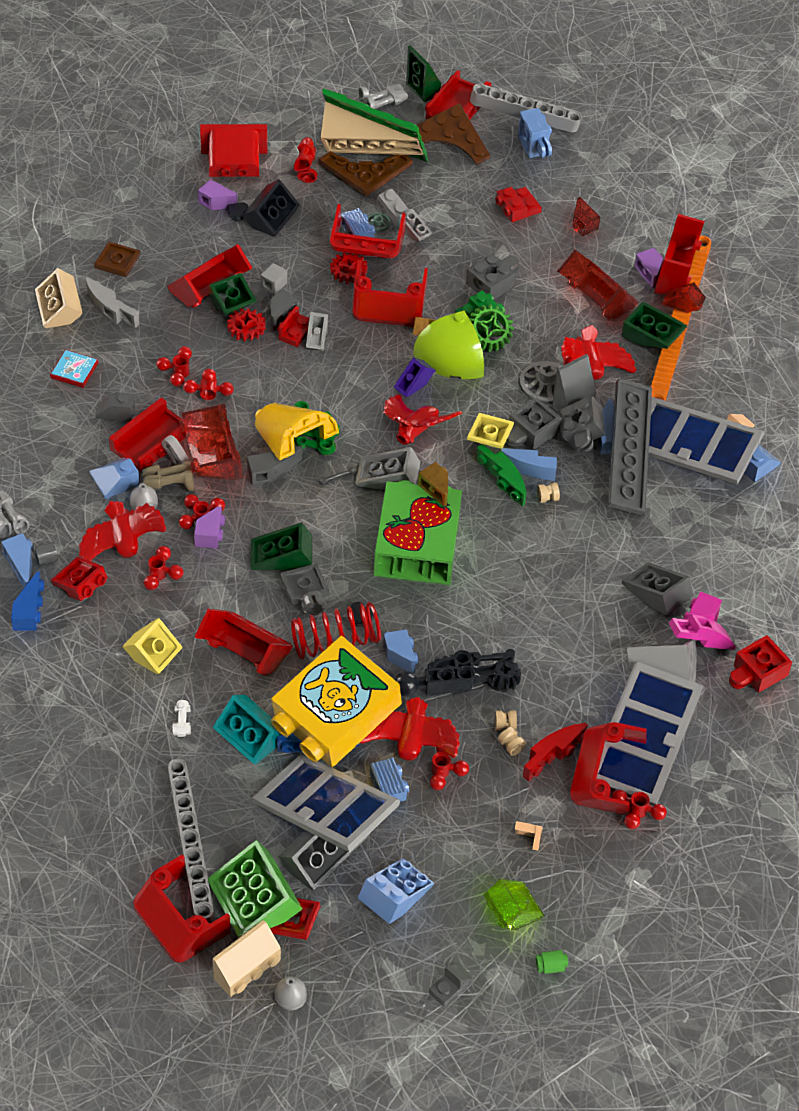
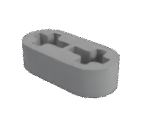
M169 435L162 440V445L174 465H179L189 460V457L174 436Z

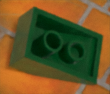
M410 45L408 46L406 85L423 102H427L433 99L435 93L441 90V82L430 64Z
M642 302L623 322L622 337L637 345L668 349L687 328V325Z
M303 522L251 539L250 568L252 570H293L313 565L312 534Z

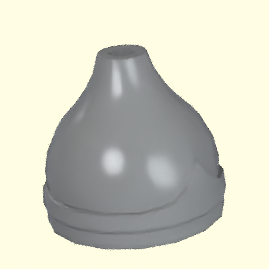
M141 483L131 492L129 502L133 510L137 506H143L146 503L149 506H154L156 509L158 497L152 487Z
M288 976L277 983L274 989V998L277 1005L282 1009L289 1011L297 1010L306 1002L307 989L299 978Z

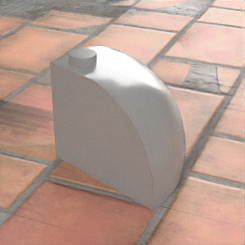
M670 639L662 644L657 640L645 642V644H642V647H639V644L627 647L631 670L635 662H640L686 680L696 681V640ZM641 672L637 678L644 686L659 693H676L677 697L688 696V693L691 692L688 689Z

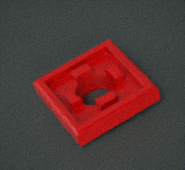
M297 898L302 910L294 916L300 917V922L294 924V922L286 921L270 928L271 932L276 935L307 940L321 907L320 902Z

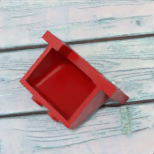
M200 124L201 154H209V177H259V154H268L267 124Z

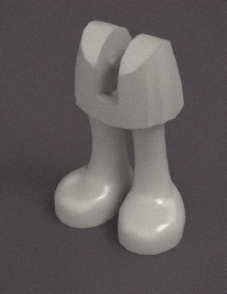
M401 84L387 86L386 89L372 94L369 93L366 87L358 89L360 102L369 105L373 109L390 103L392 106H396L408 99V94Z
M0 490V540H5L11 535V524L17 534L25 533L30 526L24 516L16 513L12 507V498L3 490ZM4 512L8 514L11 520V524L9 520L4 516Z

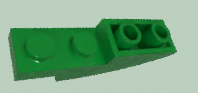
M483 444L477 447L476 460L478 463L485 466L492 475L497 476L496 485L500 490L505 491L511 496L512 500L524 506L526 501L525 484L512 461L502 451L494 454Z

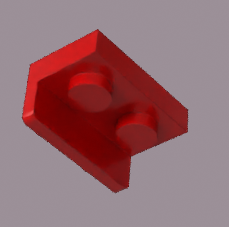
M295 306L292 311L288 312L286 319L279 324L277 330L279 332V340L298 347L307 336L310 319L299 314L298 306Z

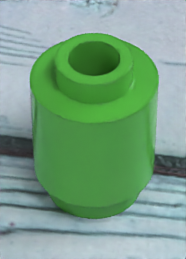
M562 950L541 952L540 955H536L538 973L565 972V967H568L567 954H563Z

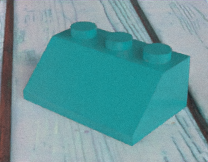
M232 695L212 727L253 764L260 762L278 747V736L281 735L272 725V717L247 695Z

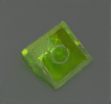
M499 879L483 894L487 900V906L494 912L498 924L503 929L518 930L545 916L525 882Z

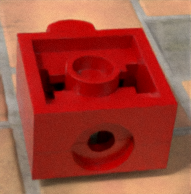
M766 635L736 653L733 664L736 669L730 673L729 684L737 690L750 684L759 693L789 676L792 661Z

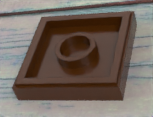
M109 241L94 263V268L127 277L140 257L141 252L140 250Z

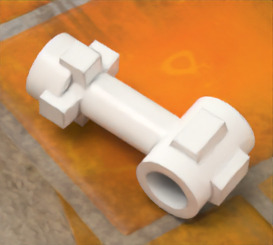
M186 700L177 701V706H175V713H178V723H173L174 736L185 737L191 734L190 722L186 723V712H190V705Z

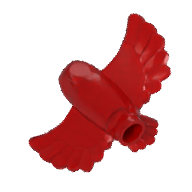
M593 325L581 329L582 336L575 339L564 338L563 345L561 346L563 364L566 365L587 354L593 380H599L603 377L604 367L621 368L630 373L636 372L635 361L632 359V355L626 352L625 348L619 347L618 343L595 342L598 331Z
M399 394L390 397L385 401L386 405L383 406L385 409L383 413L388 415V418L392 419V421L399 423L396 438L403 445L413 443L414 438L430 426L462 414V411L439 416V410L430 405L413 411L404 404L402 396Z
M110 501L104 511L111 520L87 528L86 534L82 536V542L78 545L80 549L79 556L92 561L103 551L116 547L118 553L123 558L133 557L138 551V537L147 532L166 531L164 518L159 510H155V507L149 506L148 503L143 506H137L135 510L129 511L124 509L122 501Z
M418 696L406 701L407 713L393 711L360 742L366 743L378 739L397 741L398 755L401 759L407 761L415 760L420 754L422 746L437 747L446 752L450 757L455 758L460 745L458 740L459 733L456 732V727L452 725V721L450 719L443 720L442 717L425 716L428 704Z

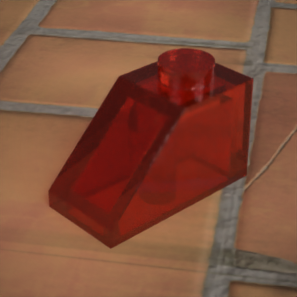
M578 197L572 227L583 237L599 229L600 216L581 197Z
M695 282L668 291L662 304L684 313L696 312L702 308L706 297Z

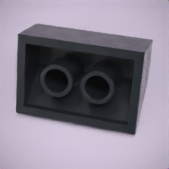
M278 179L265 186L242 216L253 229L275 237L300 204L281 180Z

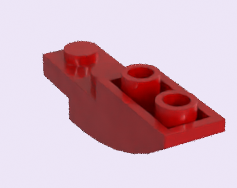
M579 723L564 727L536 743L530 750V761L524 765L523 778L530 781L534 776H539L543 767L546 764H551L555 757L561 761L565 756H570L578 743L582 744L588 724Z

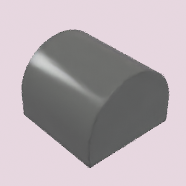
M54 542L35 547V555L39 565L58 560Z

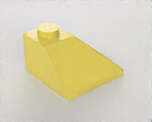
M479 413L467 436V440L503 449L514 422Z
M160 618L155 619L134 633L122 646L135 662L155 674H159L183 648Z

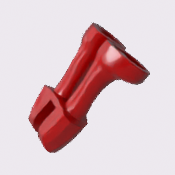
M305 137L297 147L299 156L294 162V170L298 171L297 177L301 181L313 183L317 180L318 175L316 170L310 168L315 160L316 147L310 137Z

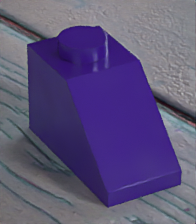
M413 357L394 385V388L405 397H409L424 387L436 370L424 360Z

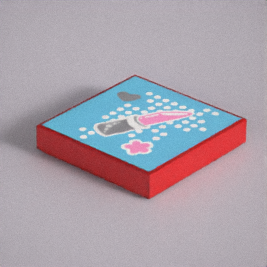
M65 349L50 373V378L84 388L99 364L98 359Z

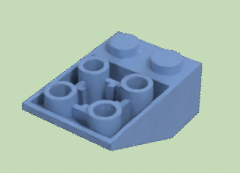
M402 858L367 878L358 899L390 924L402 917L434 885V882L413 867L410 862Z

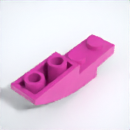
M692 614L688 620L672 618L669 622L677 638L700 640L701 644L707 648L735 650L736 648L726 630L709 618Z

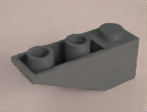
M302 446L294 447L295 454L282 460H278L272 451L247 456V469L252 485L270 482L302 460Z

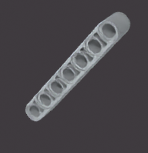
M483 84L474 85L470 96V102L475 106L520 118V111L539 108L541 113L545 115L548 125L567 132H576L582 119V115L578 111Z

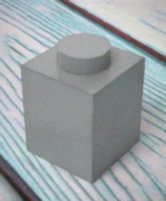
M274 263L261 274V288L274 295L287 284V270Z

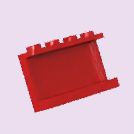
M457 70L454 75L450 76L447 83L442 85L441 90L435 93L433 99L427 102L425 106V119H429L460 103L469 120H471L481 108L470 102L472 89L476 84L461 79V71ZM488 81L483 84L492 87V83Z
M161 397L109 437L110 450L120 458H130L137 470L142 473L143 469L151 467L153 463L166 455L167 452L162 445V440L172 435L180 443L186 437L191 436L194 432L193 420L188 419L184 421L167 408V401Z

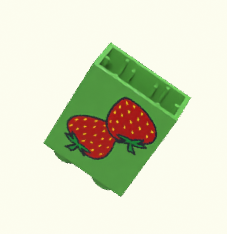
M387 481L375 549L374 576L450 585L460 518L462 490L452 489L448 486L447 506L443 507L421 487L411 481Z

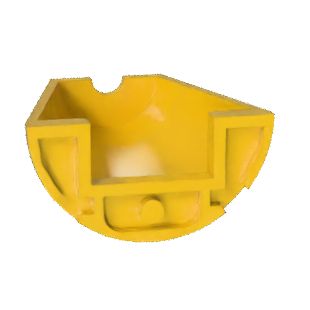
M275 402L266 405L263 409H259L255 414V427L278 460L295 454L294 437L319 427L320 437L324 440L339 433L338 425L334 418L322 411Z

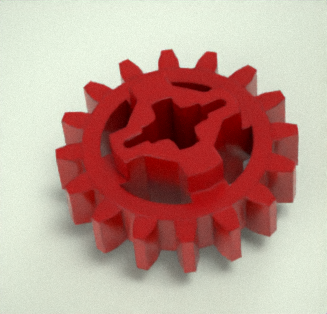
M344 252L342 256L337 254L336 259L332 258V263H330L331 275H334V280L339 279V283L346 281V284L349 282L354 284L358 260L362 261V276L365 277L368 271L367 261H364L363 256L359 258L358 254L352 255V253H349V255H346Z
M247 308L246 311L240 309L239 313L234 311V315H229V320H227L228 332H231V337L236 336V340L243 338V342L246 339L253 341V337L259 339V334L263 335L264 330H266L265 317H262V313L257 314V310L251 312L250 308Z

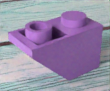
M210 179L198 190V203L210 210L228 209V204L237 203V193Z
M216 507L197 519L194 534L195 547L218 548L219 541L223 540V529H221V526L225 525V515H222V507Z

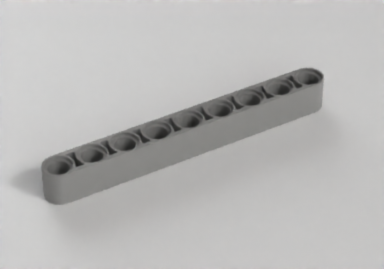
M173 759L168 764L169 781L182 854L185 857V869L193 916L207 914L204 918L210 924L214 922L213 905L188 769L184 760Z

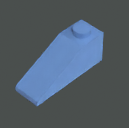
M21 533L1 541L4 556L21 585L25 588L31 580V550L34 548L31 540L26 539L24 534Z

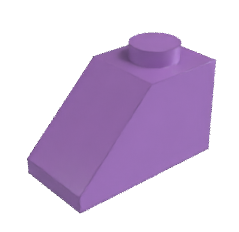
M655 248L636 254L635 268L651 288H655L661 271L663 257Z

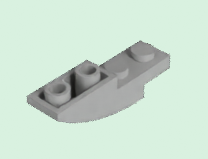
M392 188L378 195V201L387 210L386 215L397 228L400 226L402 213H406L405 235L417 242L432 235V232L413 209L409 210Z
M89 277L86 278L88 296L102 315L116 325L120 321L134 328L139 325V312L136 309L125 305L120 300H116V294L112 289L101 285L98 281H94Z

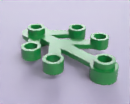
M298 401L294 405L295 407L309 409V405L305 401ZM338 425V434L325 440L320 437L319 427L309 430L301 435L316 438L317 441L300 436L296 439V446H302V449L307 446L316 448L322 455H331L336 451L334 439L340 434V426Z

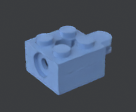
M539 108L520 111L518 138L528 157L540 156L544 158L545 155L547 157L551 156L552 147L549 138L552 134V129L547 124L545 115L541 113Z

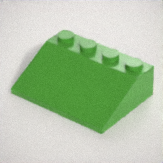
M257 840L208 877V882L225 914L228 913L230 915V923L239 938L262 920L267 923L269 928L288 921L302 910L300 903L271 853Z

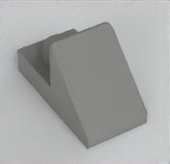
M310 312L306 348L324 350L326 334H328V314Z

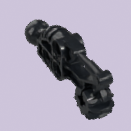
M507 649L503 653H492L491 655H481L479 652L459 650L455 654L450 655V657L443 656L442 659L436 658L434 662H430L428 668L425 669L424 677H416L413 673L404 671L399 673L394 680L400 684L401 696L406 697L413 695L419 688H425L427 695L468 692L472 690L474 684L486 681L489 682L492 688L497 687L498 692L504 689L507 693L509 689L514 690L516 685H519L521 669L518 668L517 663L513 662L515 659V651L513 649ZM481 661H498L491 666L477 667Z

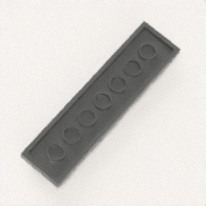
M618 379L615 386L608 507L643 516L646 512L652 388Z

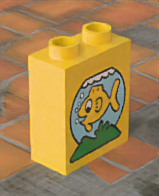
M341 635L271 698L275 715L271 718V723L282 736L287 738L293 733L302 741L299 744L300 749L312 762L316 763L323 759L333 768L402 704L400 684Z

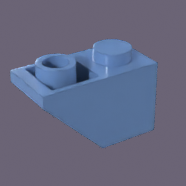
M407 629L384 633L383 646L387 660L408 672L414 673L415 664H418V656L416 652L413 653L414 642L412 636L409 637Z

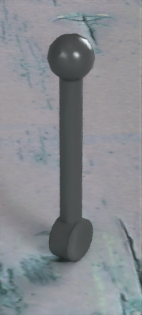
M350 467L349 470L327 478L320 477L319 483L325 485L329 480L347 474H354L356 470Z

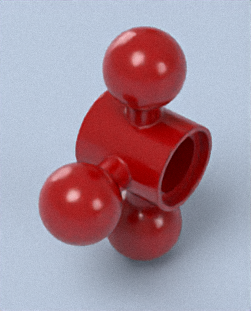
M183 346L178 350V355L173 358V362H170L166 357H160L157 360L156 366L160 371H167L169 368L173 369V374L170 377V382L173 386H182L185 378L189 376V359L192 356V351L189 347Z
M210 368L203 371L201 384H197L194 380H187L183 384V389L186 393L193 394L198 390L200 391V397L205 400L214 399L216 392H220L223 396H230L234 392V387L230 382L217 385L216 372Z
M194 494L187 495L184 499V504L188 509H193V515L181 516L179 526L184 530L192 528L194 522L196 524L197 519L216 507H222L223 511L225 509L224 500L214 498L209 505L205 501H199L198 497Z
M167 546L157 548L156 555L152 556L148 561L149 576L143 582L147 590L153 591L157 589L159 581L163 580L166 574L173 580L181 579L184 574L183 568L179 565L166 567V560L171 556V550Z
M436 747L437 753L432 757L431 772L433 776L430 778L429 783L432 789L439 791L445 787V777L449 775L450 770L454 771L457 776L463 777L468 774L469 765L463 760H459L455 764L450 763V756Z
M621 789L615 790L612 793L611 798L630 802V813L624 818V824L628 829L638 828L641 822L640 818H643L647 812L651 814L653 819L658 821L663 820L667 815V810L662 804L649 805V796L644 792H635L631 798Z

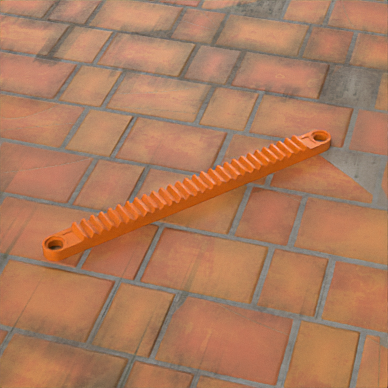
M700 236L699 240L706 244V246H701L700 251L696 250L689 276H692L689 286L685 285L684 289L679 290L672 314L673 318L683 322L687 327L711 248V239L707 236ZM687 328L668 349L662 348L651 384L652 397L666 401ZM656 405L653 412H659L664 407Z

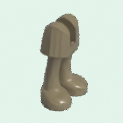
M187 460L182 464L160 468L158 464L142 470V483L153 489H161L162 486L172 483H183L189 492L195 491L192 460Z

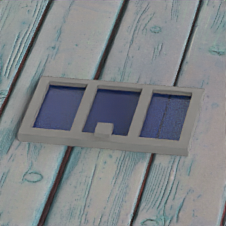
M652 397L649 457L738 485L764 435V431Z
M635 662L611 722L647 729L646 744L625 739L617 743L605 741L597 779L607 781L613 791L618 789L624 790L629 797L635 792H644L649 796L650 805L658 804L704 686L640 662Z
M300 754L252 798L254 804L348 852H351L400 804L399 799L322 762L314 763L305 754Z

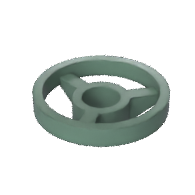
M373 213L368 216L370 225L383 226V228H375V232H382L389 228L390 219L387 215ZM383 218H385L388 221L387 225L383 221Z

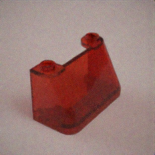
M225 404L181 413L180 429L181 432L185 431L193 460L190 463L193 474L196 473L197 477L226 480L243 479L241 458L235 448Z

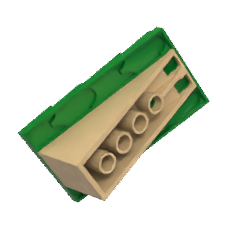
M323 88L322 94L325 99L321 140L327 153L331 151L333 153L410 155L425 162L428 161L427 151L417 125L395 118L393 114L373 109L365 103L348 99L346 95Z

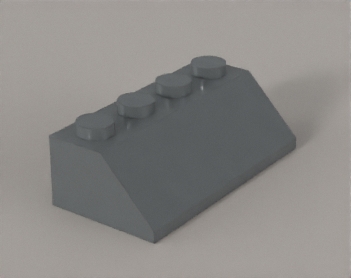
M334 802L315 822L319 823L339 803ZM349 806L327 828L348 838L362 823ZM305 830L278 857L290 874L309 889L315 890L370 835L368 834L351 852H348Z

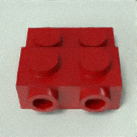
M511 186L497 191L495 202L501 207L505 216L511 222L542 212V207L526 186L516 190Z
M77 556L53 577L51 582L53 586L65 590L69 597L82 601L85 598L91 597L97 587L103 586L108 576L102 565Z

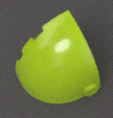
M465 311L435 320L416 339L413 355L415 358L428 363L436 370V374L448 378L456 376L461 377V379L484 377V358L476 330Z

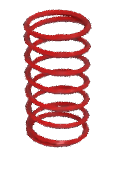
M368 601L366 610L362 603L359 605L365 629L364 643L357 634L352 608L348 606L347 615L352 629V645L355 646L357 640L360 645L365 646L368 642V637L372 642L379 643L381 640V630L373 603ZM370 607L375 619L377 637L371 622ZM335 609L334 614L339 637L342 635L345 638L339 610ZM323 611L322 620L326 631L328 648L334 641L330 634L327 614ZM310 614L309 620L314 635L313 654L307 645L301 618L298 617L297 620L293 618L291 621L295 649L302 660L305 658V649L313 658L317 655L318 647L321 652L325 651L318 638L316 623L312 614ZM295 626L300 640L301 651L297 641Z

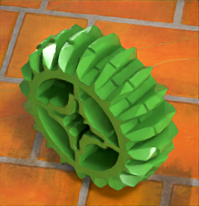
M490 304L487 309L483 305L481 310L476 308L475 313L472 312L470 314L471 318L469 319L476 330L482 351L487 348L488 352H491L493 348L497 352L499 347L503 349L505 344H509V338L513 337L511 332H513L514 327L510 326L513 324V320H508L510 314L504 315L505 309H502L501 312L498 311L499 306L492 309ZM482 317H491L488 321H479ZM496 319L502 324L503 329L497 324ZM491 322H492V325H491V327H492L491 330H492V331H490V333H489V335H488V331H489V330H488V329H489L488 326H490V324H491ZM477 328L478 330L483 332L484 338L480 336V334L477 331ZM491 336H502L497 340H489Z

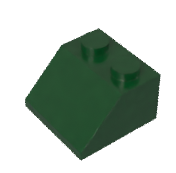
M242 273L209 285V297L216 310L224 315L257 303Z

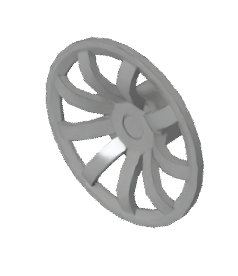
M539 361L528 365L520 375L522 390L532 399L537 397L542 402H553L552 385L555 388L556 367L560 368L562 365L550 361ZM533 368L536 374L529 375L527 372ZM524 378L529 380L535 379L530 384H525ZM540 383L535 394L528 390ZM544 386H547L548 398L540 397Z

